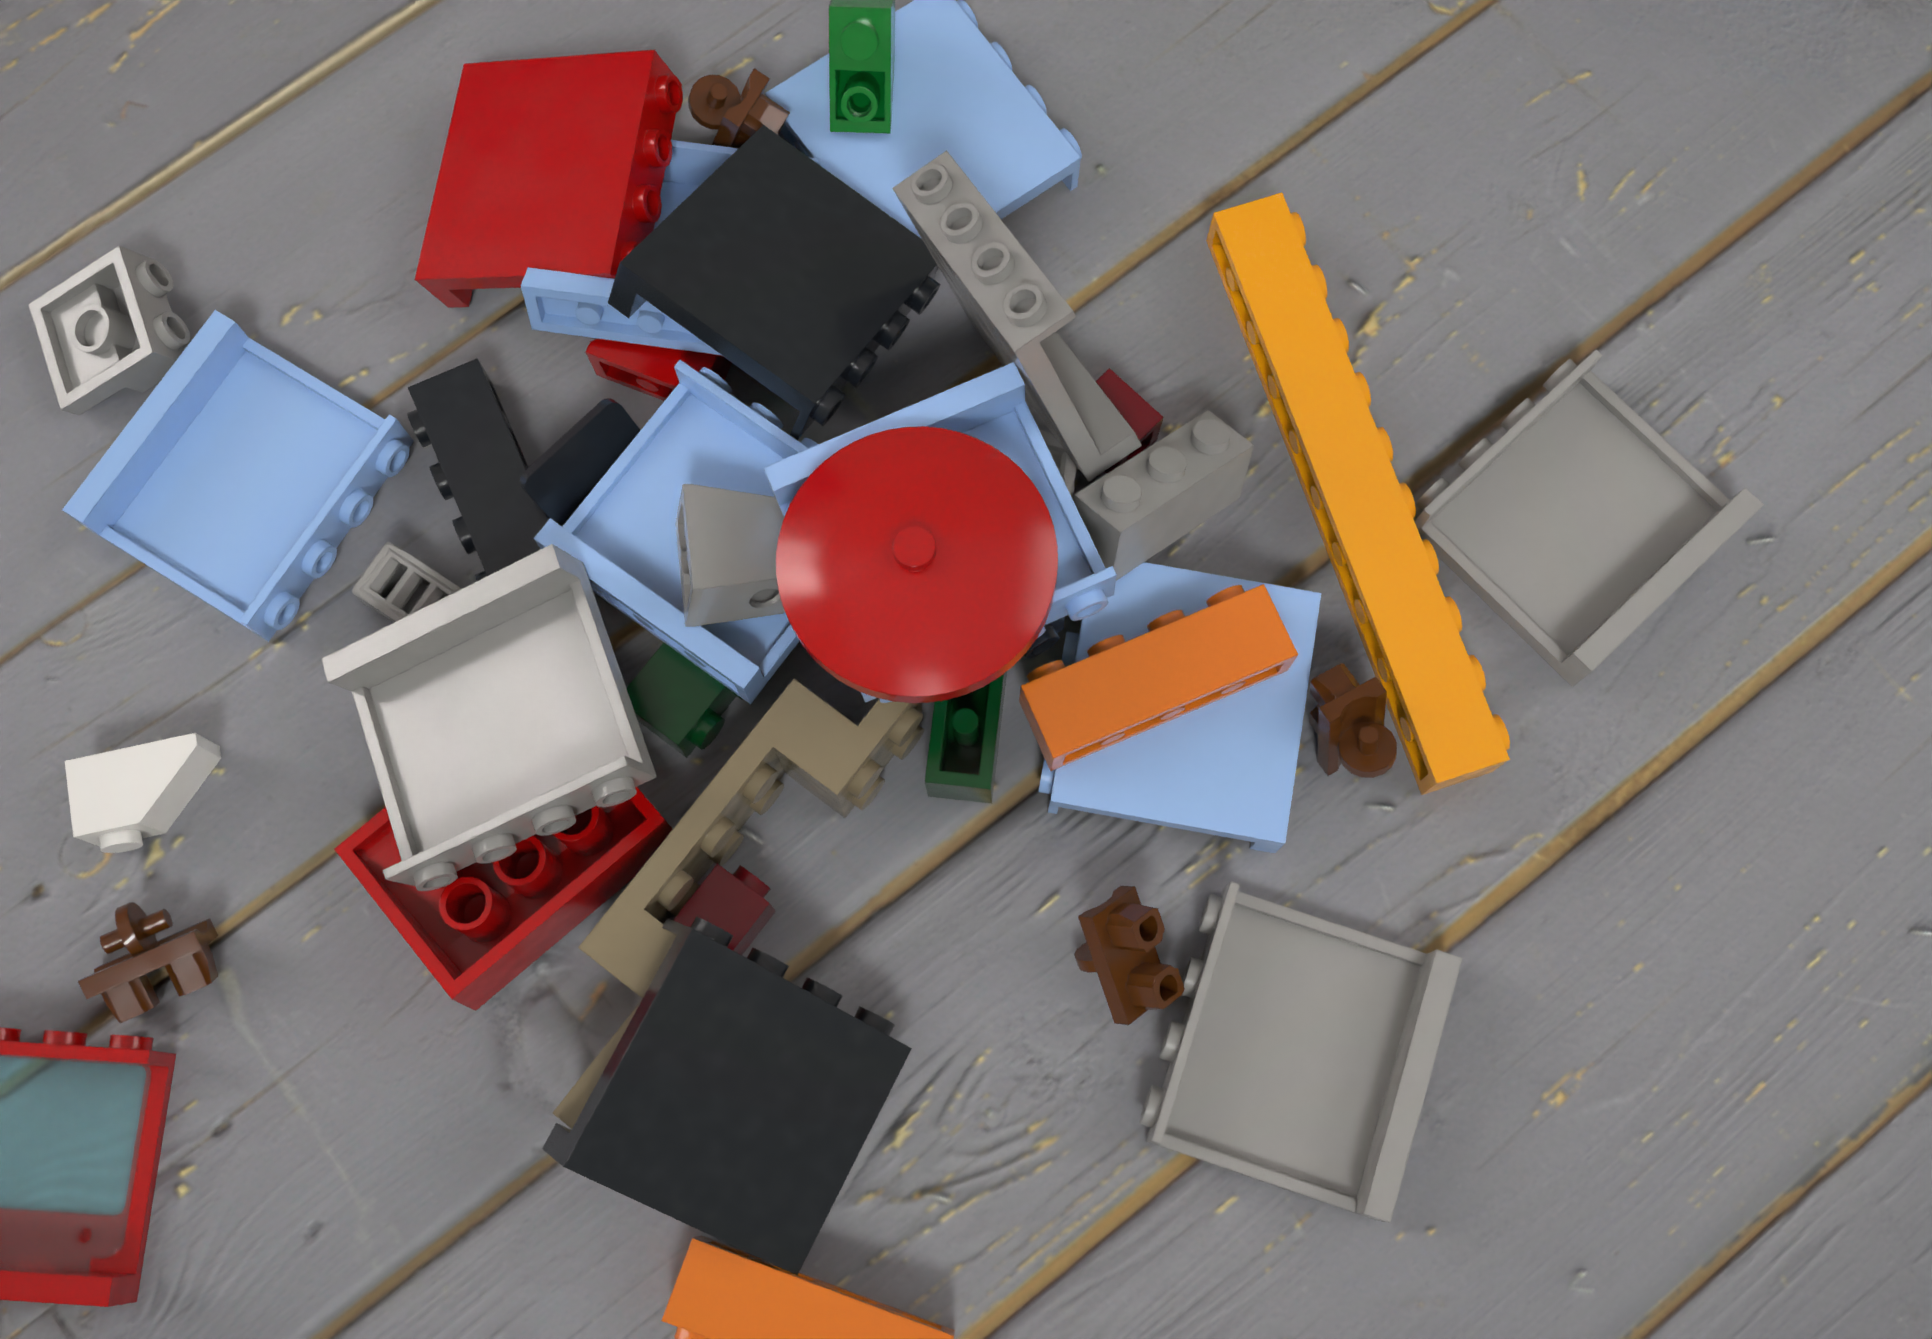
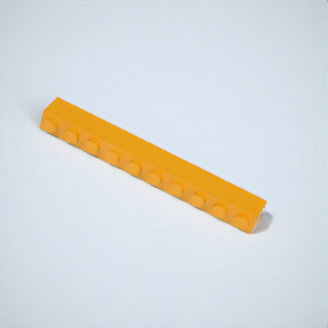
M1282 192L1213 213L1206 242L1373 672L1387 691L1386 705L1421 795L1495 771L1510 760L1507 750L1510 748L1507 728L1498 714H1492L1483 693L1486 688V679L1480 662L1474 655L1467 654L1459 634L1462 631V619L1459 609L1450 596L1445 597L1436 576L1439 572V563L1434 547L1429 540H1422L1413 519L1416 516L1413 495L1406 483L1398 482L1391 464L1393 461V448L1386 430L1383 427L1377 428L1369 410L1371 394L1368 383L1361 372L1355 373L1347 355L1349 340L1345 326L1339 318H1332L1325 300L1327 298V284L1324 274L1317 264L1311 265L1304 248L1306 245V233L1301 217L1297 212L1290 213Z

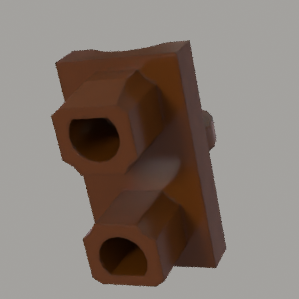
M754 68L748 77L741 95L737 86L729 79L720 75H707L699 78L693 84L688 97V108L692 117L701 126L718 130L712 145L740 148L763 125L779 135L778 133L790 112L763 95L770 78Z
M1344 663L1338 664L1314 677L1310 681V693L1318 704L1309 713V723L1318 734L1317 762L1324 772L1329 776L1338 771L1342 763L1351 774L1362 778H1374L1385 774L1392 768L1397 755V742L1394 735L1384 726L1386 689L1376 676L1360 685Z
M1135 886L1118 887L1106 902L1078 916L1086 943L1082 944L1075 951L1074 956L1077 965L1083 972H1097L1115 1024L1130 1025L1146 1011L1165 1009L1183 994L1185 988L1178 968L1161 964L1155 947L1162 941L1165 930L1158 908L1141 905Z
M127 903L118 907L115 911L117 929L101 935L100 944L107 954L124 947L130 953L96 967L93 974L80 979L78 983L86 999L101 994L118 1022L123 1023L151 1010L160 1003L147 976V973L165 966L179 997L211 984L218 977V972L208 944L218 934L209 918L157 941L156 933L173 926L168 911L162 909L146 916L145 912L136 903Z

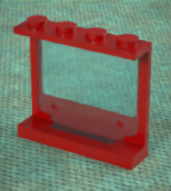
M0 1027V1300L100 1307L137 1302L176 1054L152 1051L154 1040L152 1037L110 1035L109 1047L86 1046L87 1033L44 1030L42 1043L20 1042L22 1029Z

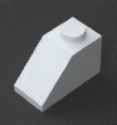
M197 733L66 760L65 770L73 837L99 846L101 852L120 853L142 847V838L165 834L220 761V746Z

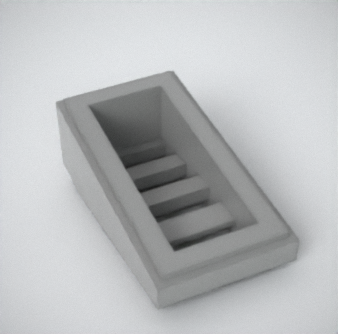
M387 542L354 585L352 593L364 605L394 623L462 588L396 545ZM423 582L428 585L427 589L410 613H406L402 609Z

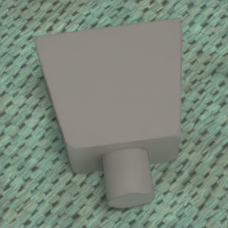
M694 484L682 485L675 526L685 627L770 616L785 612L778 591L776 577V550L784 516L775 497Z

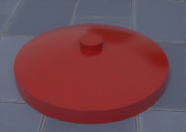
M925 426L902 427L871 434L850 443L826 459L810 474L790 503L782 522L776 550V577L781 602L793 631L811 657L833 677L857 691L876 698L904 703H930L963 696L986 686L1012 668L1026 654L1046 623L1053 604L1058 575V547L1054 525L1041 494L1024 471L1008 456L975 437L944 428Z

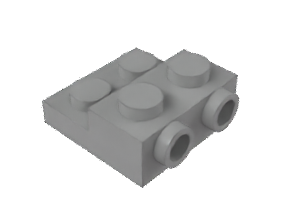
M118 246L29 304L60 410L81 415L125 387L144 393L162 380L184 351L183 346L190 342V332L186 324L178 315L171 311L166 295L173 289L172 277L167 269L157 260Z

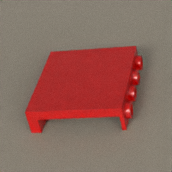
M655 50L465 63L462 69L415 281L448 308L469 307L473 289L521 288V283L528 267L615 279L619 263L654 230L655 222L660 218L662 209L660 194L665 169L670 164L672 158L671 138L676 112L681 109L683 102L681 82Z

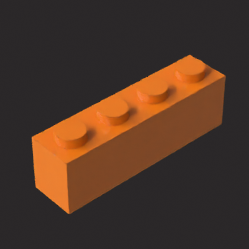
M1262 584L1248 591H1244L1242 585L1226 588L1211 596L1206 601L1208 607L1186 617L1182 610L1166 613L1147 625L1148 633L1125 641L1123 635H1115L1090 647L1087 650L1088 658L1066 667L1062 660H1056L1030 672L1027 675L1029 682L1021 685L1019 703L1050 771L1288 671L1297 658L1298 653L1265 585Z
M702 1235L692 1238L661 1320L677 1327L674 1335L675 1339H954L955 1330L801 1272L795 1275L750 1253Z

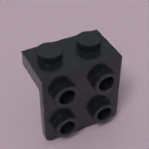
M604 399L522 473L520 486L548 519L551 518L560 526H563L640 432V429L622 405L613 399Z

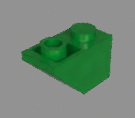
M895 0L830 1V132L891 133L895 61Z

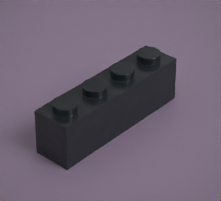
M478 358L408 387L416 406V410L407 413L410 424L422 447L432 444L439 461L430 466L431 474L443 498L449 500L454 497L462 515L452 520L455 531L467 554L477 551L485 570L475 574L476 580L479 581L541 550L534 538L549 519L520 486V477L529 466L494 385Z

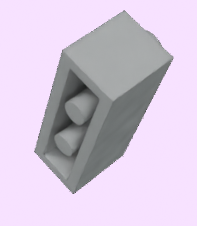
M1209 410L1074 494L1073 501L1105 568L1113 566L1117 574L1116 581L1240 498L1254 445Z

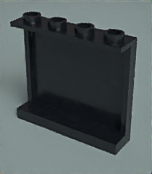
M763 125L619 263L608 304L627 318H630L648 301L799 410L800 414L790 433L792 437L798 440L814 421L824 426L832 418L845 398V394L841 391L844 386L849 382L857 388L864 381L878 359V356L874 353L881 345L889 351L899 340L910 322L906 315L911 309L920 315L930 304L941 284L933 279L939 267L920 237Z
M697 916L691 927L667 918L662 928L677 936L572 1130L556 1123L542 1149L563 1167L790 1273L798 1275L912 1048L890 1037L895 1024L860 1006L854 1017L837 1008L843 996L808 977L801 988L784 979L783 977L789 966L753 947L747 958L727 948L733 935Z

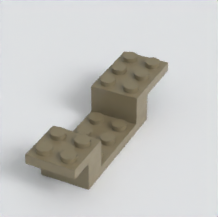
M793 679L578 948L643 999L677 936L662 928L665 921L672 915L677 916L699 888L698 882L713 863L723 866L732 857L744 838V835L738 831L754 811L759 815H763L774 804L784 788V784L779 781L784 773L844 818L847 817L854 806L863 811L884 785L885 779L880 776V773L895 755L903 760L923 735L925 729L919 725L923 719L921 703L894 701L881 703L878 699L857 726L797 680ZM639 1004L553 1111V1114L571 1129L575 1125Z

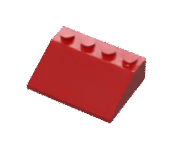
M635 787L637 793L631 799L610 807H592L575 815L576 823L568 829L551 835L541 836L535 834L516 843L517 850L512 855L491 863L481 864L476 862L456 872L458 878L454 882L430 891H418L416 886L385 880L383 870L402 861L386 807L340 843L334 850L449 997L476 1011L631 881L673 828L640 789Z

